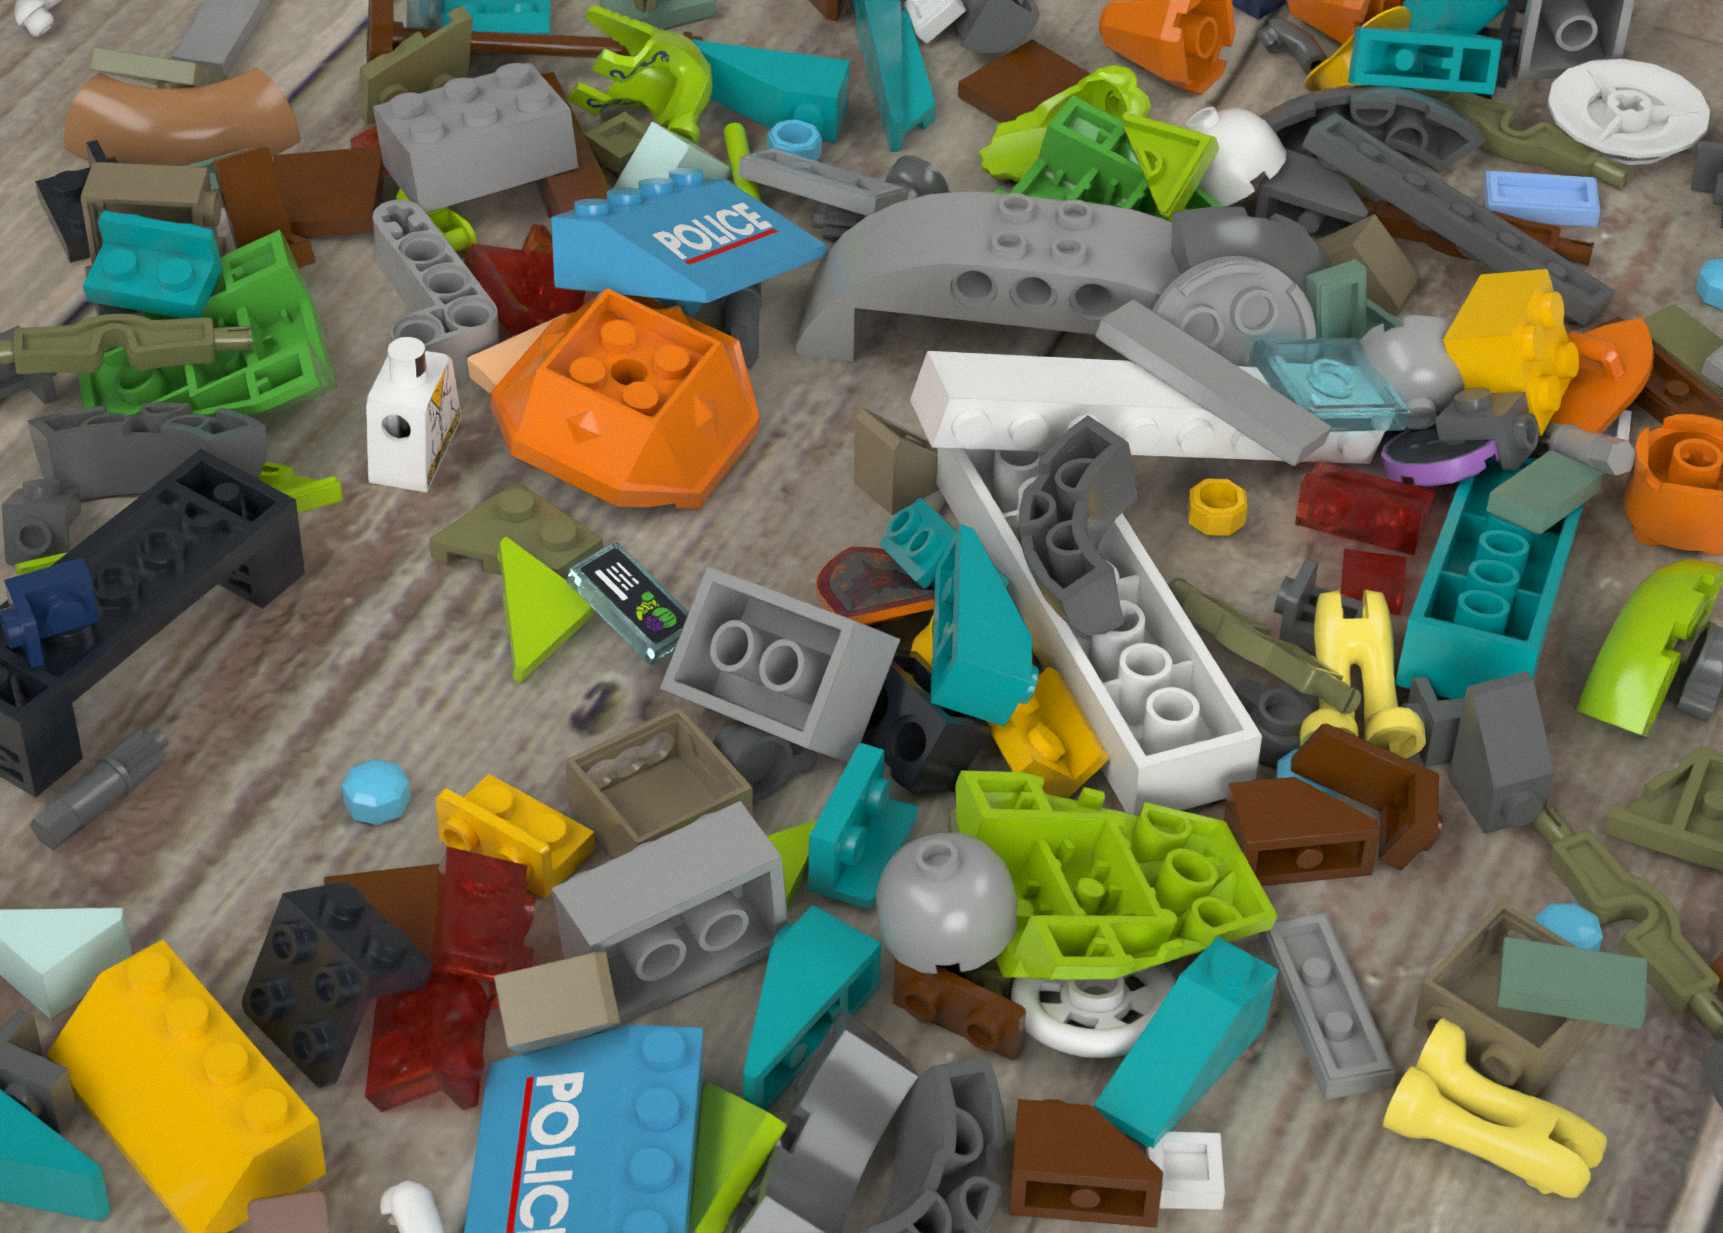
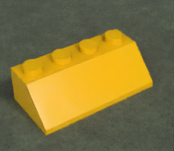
M163 939L101 972L47 1052L49 1061L68 1068L74 1095L186 1233H228L249 1220L248 1203L250 1200L297 1192L327 1174L319 1119Z

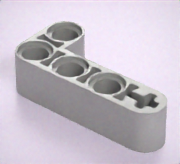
M400 199L380 204L374 210L372 216L377 264L412 312L398 318L391 325V342L402 337L417 338L424 343L425 351L443 353L452 359L456 382L469 378L467 358L500 343L498 310L495 303L422 207L415 202Z

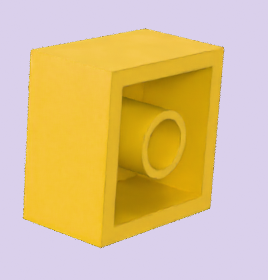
M1548 269L1480 274L1443 338L1447 354L1460 371L1465 384L1464 390L1488 388L1491 394L1525 392L1529 412L1536 417L1539 436L1543 435L1554 412L1560 408L1561 399L1572 378L1576 377L1579 370L1577 347L1573 342H1569L1563 323V299L1559 292H1554Z

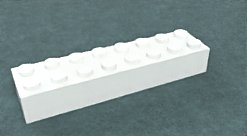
M938 448L937 486L959 524L974 529L991 562L1010 580L1005 588L1032 635V650L1044 670L1052 667L1062 674L1105 747L1109 759L1101 767V770L1126 813L1139 815L1144 802L1180 811L1226 799L1229 783L1255 780L1262 735L1123 513L1107 529L1100 541L1097 552L1106 562L1114 567L1124 625L1105 634L1085 635L1071 627L1047 603L1028 569L1022 550L1018 526L1019 508L1024 490L1031 489L1040 473L1039 461L1046 452Z

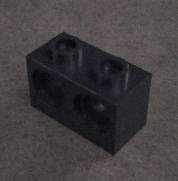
M896 649L861 743L885 750L884 762L891 768V777L905 789L915 793H923L925 790L955 792V784L960 772L968 771L992 727L985 720L931 703L932 666L916 651Z

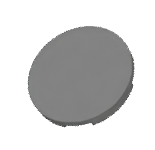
M1225 256L1199 263L1178 276L1164 290L1152 309L1154 313L1236 366L1304 370L1312 368L1315 358L1317 334L1310 304L1297 284L1293 283L1284 273L1263 261L1244 256Z

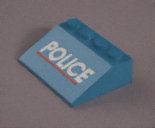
M698 168L670 170L669 178L639 180L638 189L619 188L607 191V199L578 200L574 202V210L551 217L554 283L556 288L602 292L608 288L624 295L708 303L827 256L825 243L726 179L704 178L703 170Z
M627 1025L488 1064L464 1233H691L690 1218L704 1085L703 1028Z

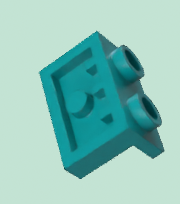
M444 0L445 13H441L442 27L452 22L448 15L450 11L458 7H464L473 18L472 31L551 35V0Z
M103 211L98 220V225L104 243L83 284L87 302L183 319L200 318L223 269L214 232L208 228L189 223L179 224L145 218L137 214Z
M919 497L911 507L900 510L891 519L886 529V535L879 544L917 584L925 589L935 580L936 567L957 530ZM994 565L1006 587L1010 580Z
M859 743L809 835L808 891L865 909H871L875 906L876 891L883 869L898 849L907 843L918 821L917 806L890 798L891 781L883 778L885 750Z

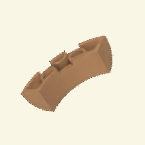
M256 67L244 74L222 82L177 89L132 85L110 78L99 72L82 86L71 102L65 120L64 142L67 151L87 161L86 142L98 140L106 158L115 157L118 163L186 166L257 146L267 147L272 157L300 143V136L295 115L286 97L273 80Z

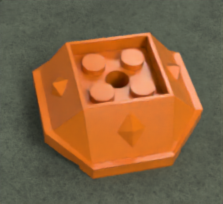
M608 288L604 289L576 312L553 319L491 391L490 409L496 422L498 421L502 436L512 456L617 507L649 508L674 504L676 509H700L757 436L760 422L759 411L738 339L685 315L679 305L668 307L649 297L623 296Z

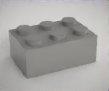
M531 63L506 64L498 68L494 73L473 79L456 78L448 81L441 88L419 94L412 92L399 94L393 97L390 102L373 106L383 166L408 199L422 207L425 213L579 168L571 109Z
M707 566L660 689L807 749L849 763L855 749L861 743L900 639L857 621Z
M741 801L715 813L705 814L683 828L657 840L642 843L631 852L592 870L577 873L568 881L552 888L564 959L606 951L620 1023L604 1029L603 1032L624 1025L767 956L774 937L783 926L788 924L782 856Z

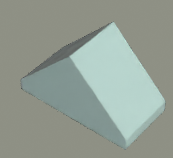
M652 121L613 189H638L639 180L669 178V171L678 168H698L703 170L704 178L728 179L731 177V167L696 144Z
M123 908L0 910V976L51 1020L82 999L101 972L132 956Z

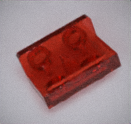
M533 224L521 250L471 244L465 257L464 264L495 303L501 324L506 330H510L513 333L521 334L560 315L574 313L584 304L585 290L555 287L552 235L545 225Z
M1316 461L1312 473H1306L1301 482L1295 525L1414 556L1432 511L1435 491Z
M447 846L439 864L432 968L489 981L488 1008L500 1010L494 976L530 968L533 963V948L524 946V937L530 929L535 911V896L526 894L527 865Z
M449 957L433 963L424 988L385 995L376 999L365 1098L381 1113L441 1090L463 1111L476 1107L479 1104L481 1076L485 1069L483 1050L486 1019L490 1013V1004L482 985L478 981L471 979Z

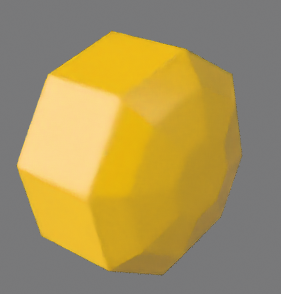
M1204 479L1189 490L1187 505L1188 522L1205 535L1230 536L1245 525L1248 508L1246 490L1228 479Z

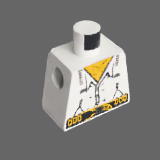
M402 337L389 344L388 356L367 398L369 483L427 493L461 421V409L452 359L443 353L425 351L424 343L417 338ZM409 425H410V428H411V434H410V435H409V432H408V426H409Z

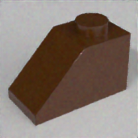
M1296 777L1255 779L1228 784L1223 821L1227 823L1261 886L1372 875L1380 828L1376 819Z
M1018 1099L1009 1215L1157 1228L1163 1171L1092 1105L1066 1103L1056 1099L1042 1101Z

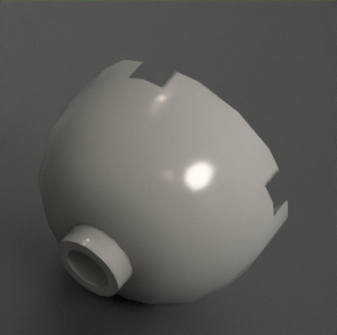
M1412 315L1402 317L1403 327L1392 328L1384 332V323L1373 327L1358 341L1353 358L1355 372H1358L1361 381L1368 390L1381 399L1392 418L1389 425L1402 429L1421 430L1435 424V419L1454 400L1455 395L1464 391L1465 384L1457 365L1447 354L1443 338L1453 322L1440 317Z
M943 831L919 836L900 847L887 862L881 873L876 891V910L884 945L899 963L919 972L937 974L936 965L949 966L959 963L961 972L977 969L1000 955L1016 933L1018 901L1012 877L1006 863L991 847L979 839L965 833Z

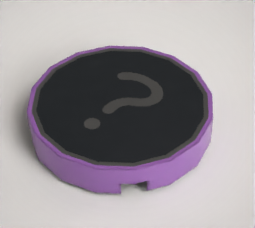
M1436 423L1426 429H1409L1393 437L1383 446L1381 454L1385 474L1393 482L1402 484L1403 476L1413 477L1414 485H1422V487L1450 484L1480 474V471L1487 468L1486 459L1492 457V460L1497 462L1500 460L1496 439L1440 442Z

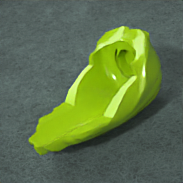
M1119 65L1100 67L1081 79L1077 85L1044 101L1034 111L1024 113L1014 121L1000 123L990 138V144L982 148L978 153V156L982 159V172L989 173L999 181L1012 179L1015 182H1019L1038 159L1049 123L1072 95L1120 120L1124 112L1149 118V111L1151 109L1149 97L1137 87L1136 75L1130 68Z

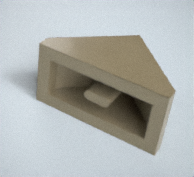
M1375 214L1316 241V243L1320 246L1323 245L1332 266L1354 259L1366 266L1367 298L1391 315L1396 317L1399 315L1419 286V274Z
M862 408L855 418L854 483L891 515L912 505L919 497L923 499L940 490L936 484L938 448L931 447L926 437Z
M606 951L585 954L494 976L507 1046L520 1054L584 1038L620 1023Z

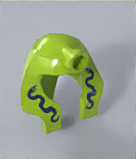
M599 5L590 6L586 12L588 21L592 25H596L599 30L604 31L606 35L611 36L613 40L619 41L622 46H626L631 56L618 55L604 49L595 60L592 70L615 80V82L605 93L578 82L570 92L568 101L582 107L593 117L602 110L611 107L646 108L652 114L656 124L667 127L671 132L697 145L700 135L697 121L710 100L713 85L710 63L706 61L698 46L684 35L656 28L637 19H630L626 15H620L618 12H612L610 9H604Z

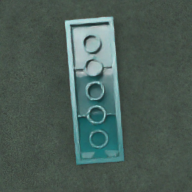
M1490 457L1485 460L1487 468L1480 471V474L1459 482L1408 620L1395 685L1411 689L1413 678L1427 676L1437 698L1457 699L1465 697L1467 686L1526 671H1528L1533 680L1535 679L1584 503L1539 535L1494 516L1486 511L1492 490L1537 459L1527 458L1516 471H1503L1500 460L1497 462Z

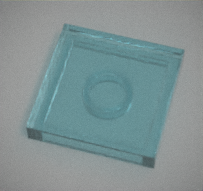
M1357 338L1261 339L1255 341L1249 355L1272 389L1332 427L1330 432L1404 430L1412 414L1388 380L1372 366L1363 346Z

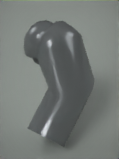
M1284 17L1268 19L1270 23L1260 28L1257 33V37L1269 53L1278 52L1286 44L1307 75L1328 59L1313 35Z

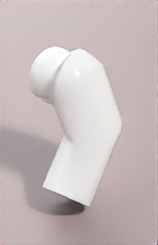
M17 0L14 7L15 21L21 28L26 27L32 36L40 37L54 23L53 16L47 11L62 0Z
M407 1180L399 1185L389 1187L383 1193L380 1201L381 1214L392 1213L388 1222L392 1226H397L399 1233H445L432 1192L422 1184Z

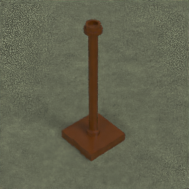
M369 0L366 47L367 63L381 54L394 51L400 42L418 31L426 38L439 29L405 28L403 22L394 21L393 0ZM472 31L470 52L597 58L604 49H607L618 55L631 56L626 46H622L619 41L613 40L612 37ZM683 31L682 35L691 40L703 41L702 36H693L692 32Z

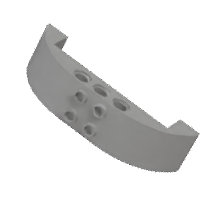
M962 191L928 194L897 202L867 216L846 231L828 250L827 256L822 258L813 275L796 343V356L853 362L866 309L1096 335L1101 319L1133 299L1152 311L1164 290L1180 276L1171 252L1173 223L1132 209L1086 203L1081 200L1064 201L1028 197L1019 193L999 194Z

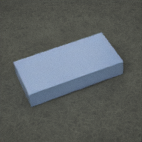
M1486 171L1483 184L1485 208L1489 211L1543 224L1597 227L1600 205L1597 181L1594 177Z

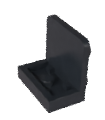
M348 882L331 883L319 887L284 892L243 994L242 1008L251 1021L317 1087L335 1084L339 1079L370 999L424 988L433 963L410 942L409 937L402 930L394 927L367 901L363 892Z

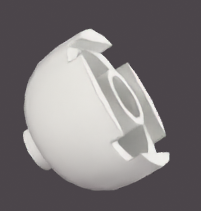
M1207 107L1191 116L1185 124L1189 130L1217 138L1219 151L1198 186L1223 207H1227L1253 193L1255 189L1250 182L1251 180L1259 176L1263 171H1265L1270 180L1286 161L1287 152L1276 133L1265 120L1247 109L1227 108L1216 111L1214 107Z

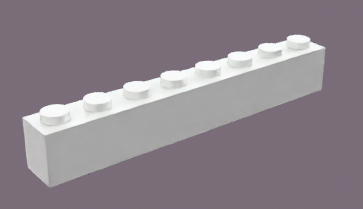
M927 351L910 399L931 447L1047 452L1065 432L1089 415L1129 442L1131 455L1284 461L1132 361ZM1238 366L1332 427L1325 444L1302 460L1303 462L1371 463L1392 417L1381 399L1371 393L1363 384L1358 372Z

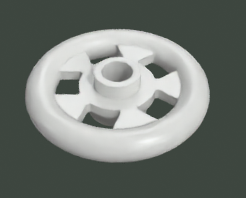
M1163 964L1116 979H1031L1029 977H1015L1011 990V1001L1020 1004L1026 1010L1025 1030L1034 1039L1049 1048L1079 1057H1118L1129 1053L1176 983V980ZM1133 976L1146 986L1136 991H1130L1124 983V979ZM1040 991L1060 992V1004L1040 1003ZM1129 1010H1135L1144 1015L1130 1024L1121 1021L1128 1014ZM1069 1020H1074L1094 1029L1076 1027L1067 1023Z

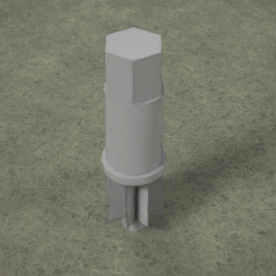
M1549 421L1543 435L1538 437V443L1532 452L1538 454L1540 458L1552 450L1612 475L1631 471L1636 456V451L1628 440L1585 431L1576 425Z

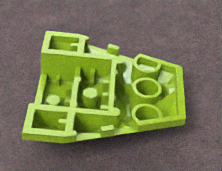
M961 771L956 782V824L960 833H965L983 841L1006 863L1017 896L1018 909L1016 917L1018 925L1015 936L1001 954L995 957L1003 977H1029L1031 979H1116L1203 951L1217 937L1227 942H1232L1270 930L1278 918L1276 911L1225 821L1144 802L1139 815L1101 807L1105 800V792L1083 787L1078 801L1044 793L1042 790L1044 784L1043 777L1024 772Z

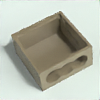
M92 163L81 195L92 265L104 243L103 238L102 243L100 241V228L95 209L98 213V219L103 211H110L121 214H137L145 218L179 224L189 223L208 228L214 232L220 259L227 254L225 237H218L216 229L221 217V197L218 191H211L208 167Z
M680 706L566 759L568 806L587 828L595 832V838L613 859L631 852L642 843L657 840L695 822L705 814L715 813L739 801L743 803L753 817V787ZM665 732L669 733L666 745L657 754L648 758H639L624 770L611 771L597 783H593L588 777L587 772L598 762L606 759L613 760L630 747L643 746L655 735Z
M1502 901L1422 981L1413 1026L1425 1033L1429 1038L1436 1024L1442 1018L1459 1025L1465 1032L1466 1060L1484 1071L1496 1083L1536 1097L1603 1023L1496 1007L1500 952L1504 937H1508V931H1518L1527 936L1531 941L1578 948Z

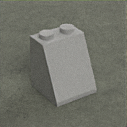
M1528 0L1514 73L1516 79L1558 78L1567 69L1592 60L1622 59L1634 0Z

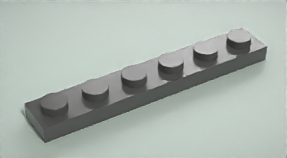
M1337 113L1330 115L1310 128L1302 146L1317 155V159L1322 165L1333 171L1347 174L1361 183L1364 190L1370 196L1381 201H1389L1409 214L1411 221L1420 228L1435 231L1456 244L1457 250L1465 257L1475 261H1482L1499 273L1548 269L1554 292H1559L1563 299L1564 320L1577 322L1585 326L1607 308L1616 292L1615 290Z

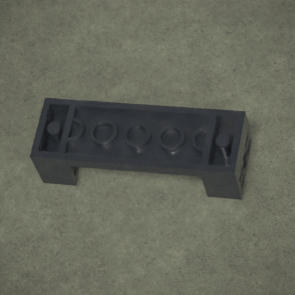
M200 449L51 566L78 558H84L91 574L99 622L40 639L45 665L31 669L22 646L13 649L9 648L0 622V777L36 798L83 759L72 703L217 584L263 609L305 574L296 499ZM8 600L0 605V610L9 607Z

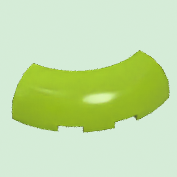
M1686 559L1665 564L1641 581L1628 598L1612 626L1591 669L1575 711L1648 738L1680 663L1681 653L1674 651L1673 648L1678 639L1692 642L1699 630L1708 623L1723 584V565L1709 561Z

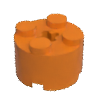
M1678 414L1664 418L1663 425L1650 432L1649 425L1641 431L1635 447L1636 456L1632 469L1629 472L1623 498L1625 513L1633 524V536L1637 541L1647 546L1665 545L1680 550L1702 551L1709 555L1723 554V421L1703 415Z

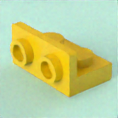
M1052 667L1046 668L1038 676L1032 698L1027 704H1018L1005 727L987 721L992 727L990 732L1013 772H1024L1043 777L1044 784L1042 790L1048 794L1069 798L1109 759L1105 747L1062 674Z
M490 774L484 777L464 797L447 788L435 797L440 841L453 853L463 857L468 856L497 872L508 884L517 887L522 886L543 899H546L552 893L553 887L561 884L595 851V832Z

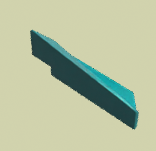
M852 0L856 12V35L890 152H898L903 148L904 136L915 126L926 129L935 121L936 101L908 10L901 11V0Z

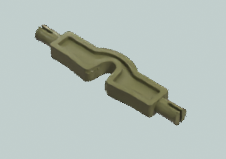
M1407 89L1430 96L1462 113L1478 127L1484 141L1481 146L1497 156L1519 163L1538 164L1564 176L1594 177L1620 190L1629 181L1631 168L1603 158V152L1574 140L1563 129L1549 122L1541 121L1525 131L1511 129L1516 119V114L1511 106L1467 92Z
M107 314L85 319L75 325L17 328L14 330L13 340H0V364L15 363L17 374L50 372L95 373L103 364L102 360L105 351L112 347L124 348L127 352L129 364L136 370L213 363L215 361V352L253 351L251 325L213 328V320L208 317L151 320L132 314Z
M1175 578L1169 582L1168 587L1187 617L1213 634L1216 640L1231 651L1267 669L1297 690L1321 698L1335 707L1340 713L1350 714L1359 706L1361 700L1359 690L1344 683L1341 674L1299 646L1271 637L1269 635L1271 631L1269 627L1238 610L1223 599L1201 592L1184 579Z
M1547 807V812L1543 809L1541 814L1532 822V827L1552 847L1549 858V866L1569 888L1579 905L1598 917L1600 925L1624 919H1633L1639 922L1638 925L1622 935L1619 945L1621 955L1648 959L1647 982L1657 991L1668 1006L1676 1014H1683L1692 1010L1712 1033L1713 1038L1721 1040L1723 1037V1004L1716 997L1720 979L1682 936L1680 920L1671 902L1652 884L1635 875L1628 874L1591 831L1585 830L1575 834L1558 815L1554 807Z

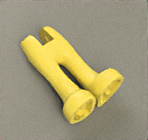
M1340 590L1321 593L1316 605L1314 623L1316 658L1343 676L1342 681L1351 686V666L1355 664L1360 667L1364 695L1365 728L1363 739L1405 759L1420 752L1426 744L1424 723L1415 711L1409 708H1401L1397 702L1394 677V636L1384 594L1382 592L1364 590L1362 618L1343 619ZM1319 698V710L1309 714L1303 720L1300 730V746L1308 740L1321 724L1325 723L1359 737L1354 711L1350 714L1340 713L1335 707Z
M1445 1018L1439 1020L1430 1034L1417 1066H1411L1403 1076L1391 1099L1383 1122V1127L1406 1138L1434 1139L1459 1148L1523 1178L1529 1186L1535 1187L1542 1194L1554 1192L1566 1198H1577L1585 1190L1590 1182L1591 1173L1589 1169L1599 1165L1607 1146V1137L1578 1115L1553 1103L1502 1086L1475 1071L1466 1062L1465 1032L1459 1025Z

